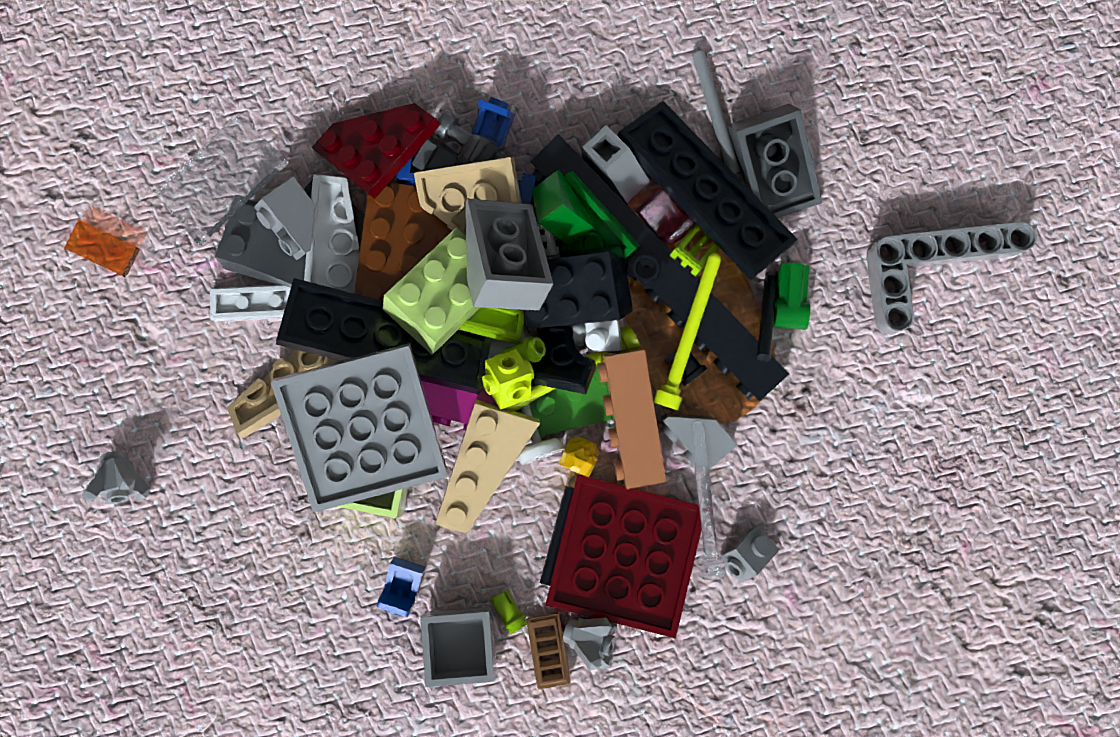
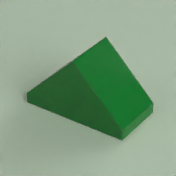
M560 170L554 172L532 189L537 223L568 246L597 227Z

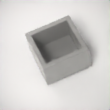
M492 606L425 611L420 617L425 687L494 682L497 668Z

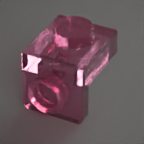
M658 189L635 210L661 241L668 244L681 240L687 234L688 228L694 223L690 216L681 213L662 189Z

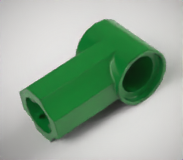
M781 263L779 265L773 327L806 330L808 328L810 320V302L807 301L809 266L801 263Z

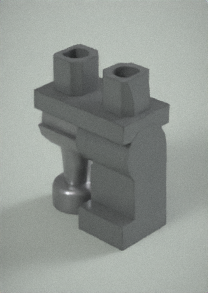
M446 111L439 118L438 122L441 125L434 134L443 140L451 137L462 146L460 152L457 153L438 139H428L421 146L412 165L421 171L509 156L503 152L506 147L495 142L489 136L474 135L457 126L458 119Z

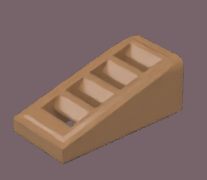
M559 612L526 618L537 688L545 689L570 684L571 677L565 643L563 642ZM550 625L555 627V631L536 634L535 628ZM557 639V645L538 648V642ZM559 653V659L541 662L540 656ZM559 667L562 669V673L543 676L542 670Z

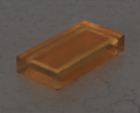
M79 219L64 249L123 277H127L140 251V248Z

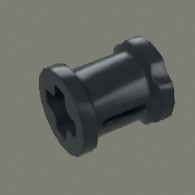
M677 350L664 360L667 364L672 365ZM691 352L682 376L683 380L681 383L684 387L708 369L705 365H700Z

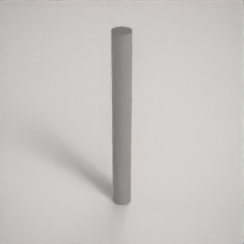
M704 50L693 53L692 57L725 165L735 175H738L741 171Z

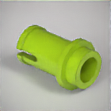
M533 336L525 338L520 344L506 347L502 350V354L516 349L523 360H528L532 363L539 362L546 352L543 341Z
M508 589L489 600L505 625L503 630L507 629L510 635L527 625L524 619L527 617L526 614H521Z

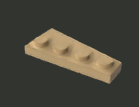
M295 349L285 359L280 357L272 365L271 372L263 380L258 378L227 407L236 433L245 438L281 416L271 385L273 379L340 362V360Z
M475 400L435 525L465 534L469 532L539 426L540 419L508 409L500 410L498 406Z

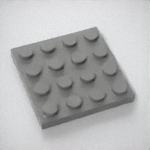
M410 343L275 378L271 381L313 513L448 477L447 467Z

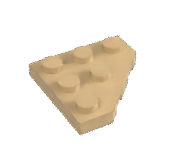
M514 156L414 173L420 207L428 213L437 216L452 231L457 227L465 235V203L467 198L522 204Z

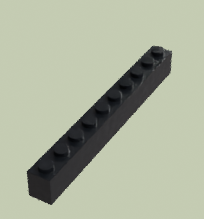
M557 134L530 161L536 168L532 174L537 176V180L540 183L557 170H560L563 176L573 171L640 245L625 260L626 269L629 264H633L638 258V252L641 249H649L653 257L666 263L667 269L665 273L659 274L656 278L655 286L644 291L657 305L663 301L671 309L667 315L681 329L686 325L700 280L691 274L687 267L684 268L680 264L681 260L678 257L674 260L670 256L672 251L579 154ZM644 266V272H648L650 267ZM710 293L694 344L702 352L708 348L717 357L713 361L714 365L725 376L731 372L740 381L736 387L748 400L754 396L758 401H761L789 373L772 355L768 362H761L757 359V339Z

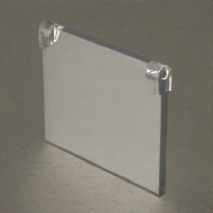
M239 112L160 186L155 193L183 225L188 234L194 239V242L202 246L211 235L289 162Z

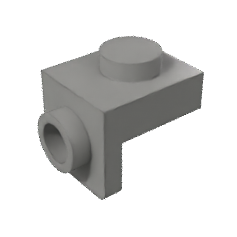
M756 525L732 549L724 552L719 559L733 577L739 582H743L758 575L778 553L779 548L759 525Z

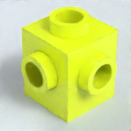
M516 349L504 354H497L493 358L485 360V375L482 376L483 385L500 410L531 399V380L534 379V371L530 362L523 360Z

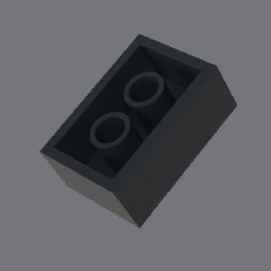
M623 245L569 251L546 256L553 286L540 310H523L526 329L621 320L633 311Z

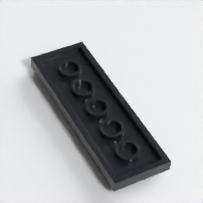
M664 101L618 132L617 136L630 148L636 160L750 280L754 279L798 240Z
M293 278L276 345L343 361L410 343L421 381L478 395L481 393L483 388L482 376L485 375V360L489 356L492 338L458 329L431 355L382 309L383 301Z

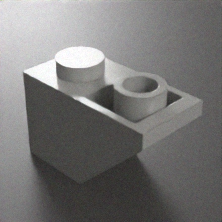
M607 125L582 147V159L626 204L650 184V180L630 148Z
M291 177L263 197L254 208L262 225L268 229L271 228L279 238V245L289 256L293 255L298 260L311 250L315 203L296 179Z
M665 413L661 417L666 424L661 429L673 443L680 440L687 450L683 454L695 468L702 465L706 471H709L738 446L712 416Z

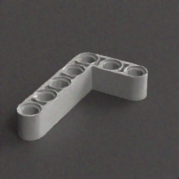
M1013 222L893 235L880 239L869 247L866 256L876 327L880 332L892 335L907 330L912 325L914 312L908 268L1012 257L1031 249L1037 241L1035 229L1026 222ZM1012 233L1019 237V247L1012 242ZM979 236L987 241V250L979 246ZM946 240L954 243L956 248L954 254L946 249ZM913 243H917L922 247L923 257H918L914 254L912 249ZM880 247L888 248L891 253L890 261H886L880 256ZM885 278L894 282L896 287L894 294L886 291L884 287ZM890 310L899 315L900 323L898 326H894L889 322L888 314Z

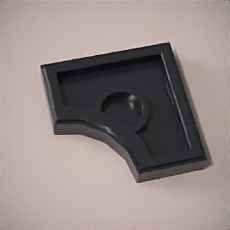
M569 326L540 328L537 337L543 341L546 352L539 362H530L534 371V379L531 380V384L586 394L596 369L595 360L583 356L575 348L573 328Z

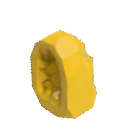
M579 436L569 439L558 464L589 477L599 455L597 445Z

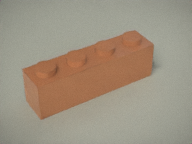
M636 347L601 354L602 362L597 363L600 383L606 382L608 395L603 396V405L606 416H612L613 428L608 429L611 448L617 447L619 460L614 461L617 481L622 480L626 489L666 482L645 349Z

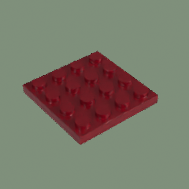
M577 474L545 606L592 618L606 617L612 623L676 639L707 507L634 488L626 489L622 485Z

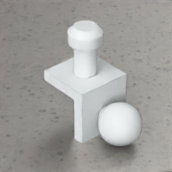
M619 320L569 326L573 328L574 344H587L589 352L622 350Z

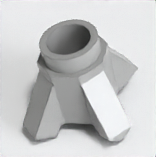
M112 451L100 456L97 472L82 496L87 501H94L98 496H101V499L106 504L122 503L129 500V496H134L136 499L147 498L151 488L135 470L133 462L129 460L126 452Z
M572 617L565 628L563 642L569 644L570 648L576 651L590 671L598 668L601 670L611 667L613 661L611 653L616 637L612 635L617 629V624L609 622L606 617L594 619Z

